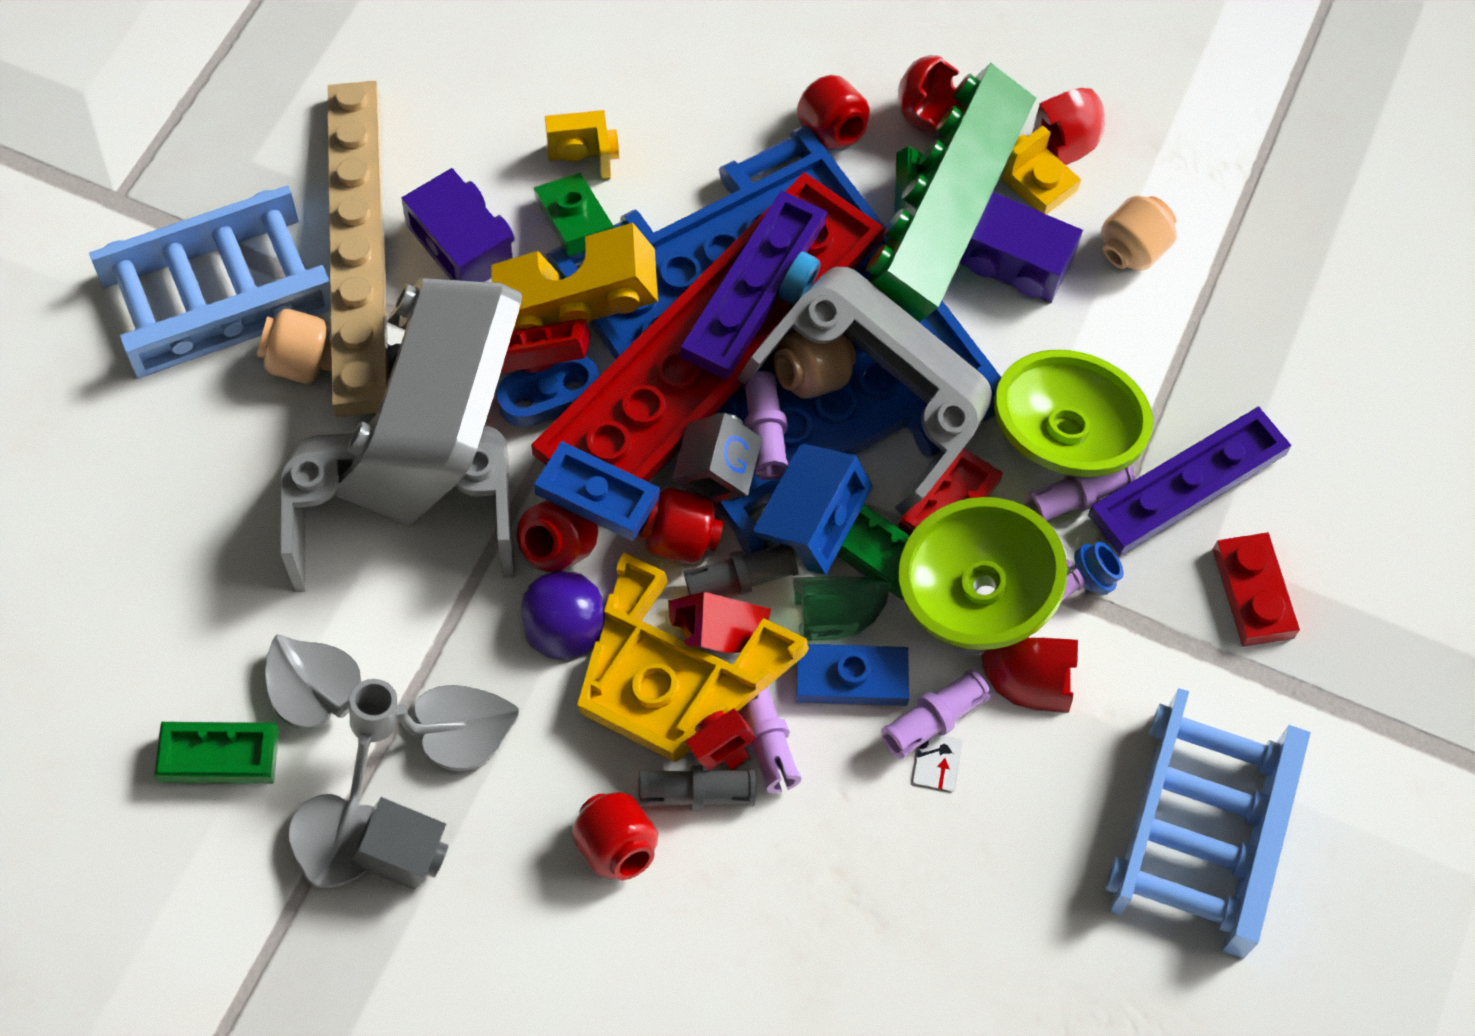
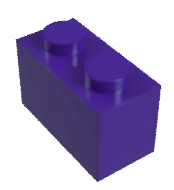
M453 168L448 169L401 197L406 227L450 280L486 282L492 278V264L513 258L511 243L515 241L510 226L502 216L497 215L494 217L485 207V200L478 187L472 181L465 183Z
M992 192L959 264L970 268L971 271L981 277H991L1010 285L1028 297H1038L1052 303L1075 258L1083 229Z

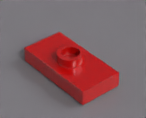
M581 318L512 331L500 373L522 369L529 373L544 371L556 363L584 359L591 337L587 320Z
M963 448L924 499L906 512L900 520L898 528L910 536L924 519L946 505L969 498L989 497L1001 482L1003 472Z

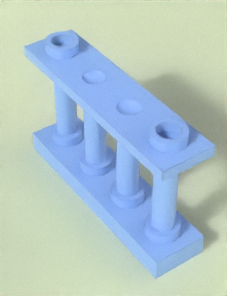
M288 185L275 190L261 191L251 198L127 240L114 241L103 248L88 252L103 289L118 284L135 330L120 335V338L137 379L261 336L267 316L275 318L280 310L292 309L313 316L331 311L330 281L323 265L305 270L287 228L288 225L299 222L292 193ZM267 233L286 278L256 287L238 243ZM218 250L236 295L207 305L188 260ZM169 267L186 312L155 322L138 277Z
M1178 688L1168 706L1159 703L1151 723L1149 735L1158 738L1125 857L1124 859L1115 857L1107 878L1105 890L1114 893L1109 912L1120 916L1132 900L1133 894L1206 918L1217 922L1218 929L1226 932L1221 951L1244 959L1259 943L1311 732L1288 725L1276 742L1268 740L1265 745L1182 717L1189 691ZM1176 739L1259 766L1258 772L1266 774L1262 792L1255 791L1253 795L1170 768L1169 763ZM1162 789L1245 817V823L1253 826L1249 844L1242 842L1240 847L1155 819ZM1151 841L1232 869V876L1240 878L1235 897L1228 896L1226 900L1141 872L1140 867L1147 842Z

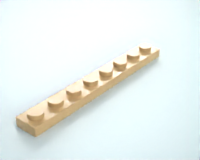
M377 80L327 85L332 406L336 417L378 413L389 381L380 93Z

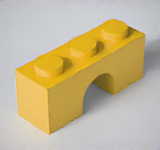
M629 223L586 236L584 261L574 274L561 280V275L536 251L492 264V282L502 283L522 293L521 305L513 331L581 318L583 320L586 319L588 324L592 320L617 313H630L637 310L638 307L658 302L654 247L634 223Z

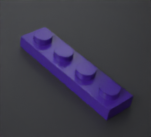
M781 190L681 345L680 358L728 381L778 301L779 289L794 260L800 252L804 251L807 253L826 224L827 211Z
M1258 406L1093 504L1088 516L1121 556L1287 455L1292 445Z

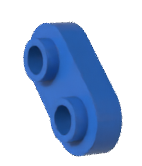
M585 356L584 359L556 363L541 372L529 373L522 369L511 373L501 381L497 389L499 412L505 421L517 427H530L559 417L599 377L598 368L589 357ZM573 382L582 385L581 388L576 390L565 388L567 384ZM522 400H528L533 403L525 408L516 406Z

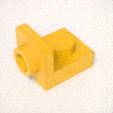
M604 110L544 116L549 161H578L585 157L598 156L601 179L611 178V160L619 159L617 130H607Z
M1041 126L1029 136L1022 134L1018 137L1005 164L1002 181L1032 208L1048 214L1078 191L1081 179L1046 148L1050 131Z

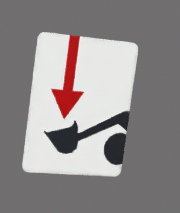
M936 734L921 744L918 749L913 783L954 791L963 743L962 739Z

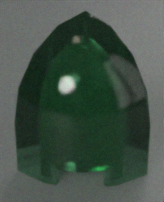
M852 576L793 577L795 605H801L802 623L799 625L801 636L807 638V641L836 640L859 634L873 624L887 604L891 583L880 579Z

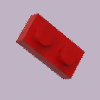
M1269 532L1217 540L1212 550L1242 647L1294 639L1300 628Z

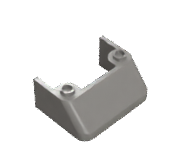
M834 267L826 271L798 300L753 354L737 379L746 385L792 328L806 339L815 343H830L838 339L842 334L927 403L922 413V427L928 439L941 449L894 507L903 515L924 499L975 434L991 404V387L987 379L861 274L848 267Z
M420 278L414 286L406 284L403 287L387 322L405 330L379 412L371 419L369 424L361 421L351 437L348 453L353 454L354 458L351 466L339 478V485L334 494L335 496L410 527L462 480L475 457L521 305V292L502 283Z
M484 426L475 457L465 476L455 486L461 492L470 496L496 495L497 538L503 578H513L514 561L507 442L498 430ZM353 433L316 435L306 438L297 445L282 471L281 557L294 592L305 591V507L321 505L331 499L336 493L339 478L351 466L354 458L353 454L348 453V446Z

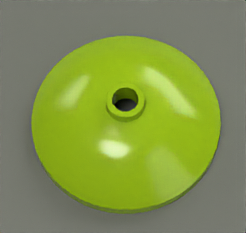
M1057 349L1039 351L1024 356L1014 362L1004 372L995 393V416L1001 431L1008 441L1031 461L1057 473L1079 477H1098L1119 472L1140 458L1152 435V409L1139 385L1117 366L1091 354Z
M969 498L938 509L916 527L907 540L901 554L899 584L909 613L933 637L952 646L965 649H997L1013 645L1030 637L1040 630L1055 614L1063 599L1067 585L1066 554L1061 540L1052 526L1032 509L1002 498ZM982 586L994 588V591L987 595H981L976 592Z

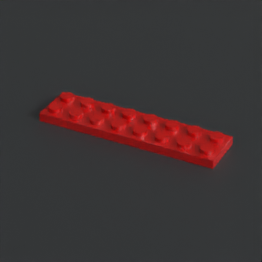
M805 172L785 191L827 211L826 224L807 252L819 259L821 263L814 283L831 268L848 267L854 269L883 239L885 228ZM768 209L531 444L534 457L546 465L560 442L563 441L649 482L680 450L687 423L715 414L743 385L737 379L753 354L793 308L787 302L778 299L728 381L680 358L681 345Z

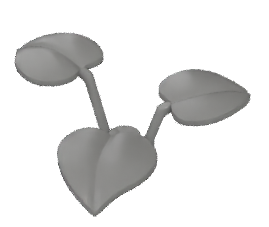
M275 635L267 656L266 687L269 701L278 717L293 727L313 730L322 726L332 713L338 718H344L349 713L350 728L354 735L358 737V748L348 802L333 794L318 795L301 804L291 820L289 828L291 851L308 882L318 888L337 887L348 884L368 872L366 869L351 864L350 860L373 806L358 805L371 742H379L388 738L395 730L396 722L399 721L411 735H423V753L433 764L447 770L468 771L483 765L497 752L508 732L517 721L519 708L506 699L484 690L467 686L445 685L430 689L418 697L414 708L417 724L407 714L408 708L406 705H397L396 691L389 683L380 679H367L361 682V673L357 662L345 651L324 643L299 641L283 635Z

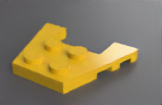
M623 553L616 569L618 574L613 594L608 596L604 610L606 619L599 642L595 641L577 706L581 715L676 763L691 750L686 740L696 734L695 727L700 721L717 711L727 713L733 708L739 711L806 655L809 650L807 638L763 618L733 664L699 648L687 646L684 641L643 622V619L668 584L665 572Z

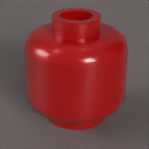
M827 75L818 78L807 86L798 102L797 116L800 124L808 126L826 148L838 149L854 144L864 135L869 122L870 108L867 99L842 76Z
M668 487L659 494V499L638 532V536L645 539L646 548L650 554L682 564L693 565L703 557L706 550L710 552L716 550L720 541L723 522L715 519L714 504L708 498Z
M544 500L536 503L524 512L518 522L516 536L520 551L531 565L546 572L565 570L587 558L597 544L599 531L597 524Z
M622 792L602 793L592 796L581 806L579 815L572 827V839L596 875L602 878H617L623 881L640 875L650 866L655 857V849L658 844V831L633 796Z

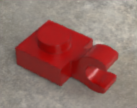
M733 708L727 713L717 711L705 717L695 727L696 734L686 740L697 760L711 771L722 762H725L731 770H735L751 759V756L744 747L757 738L744 718Z

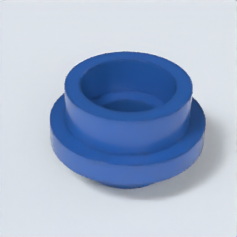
M1097 542L1094 545L1084 544L1076 549L1073 570H1079L1084 580V588L1089 591L1094 590L1101 595H1107L1115 590L1117 581L1122 579L1124 575L1122 564L1115 552L1103 542Z

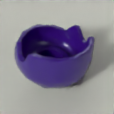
M556 571L539 576L528 585V589L523 593L521 615L525 638L529 645L547 658L570 660L590 652L595 645V641L598 642L600 640L605 623L604 603L598 587L582 573Z

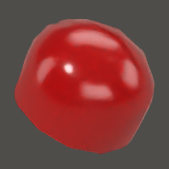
M927 55L913 61L906 69L898 87L899 108L905 121L917 130L940 135L936 131L939 121L957 102L952 98L956 89L953 85V77L959 74V70L946 62L941 56Z

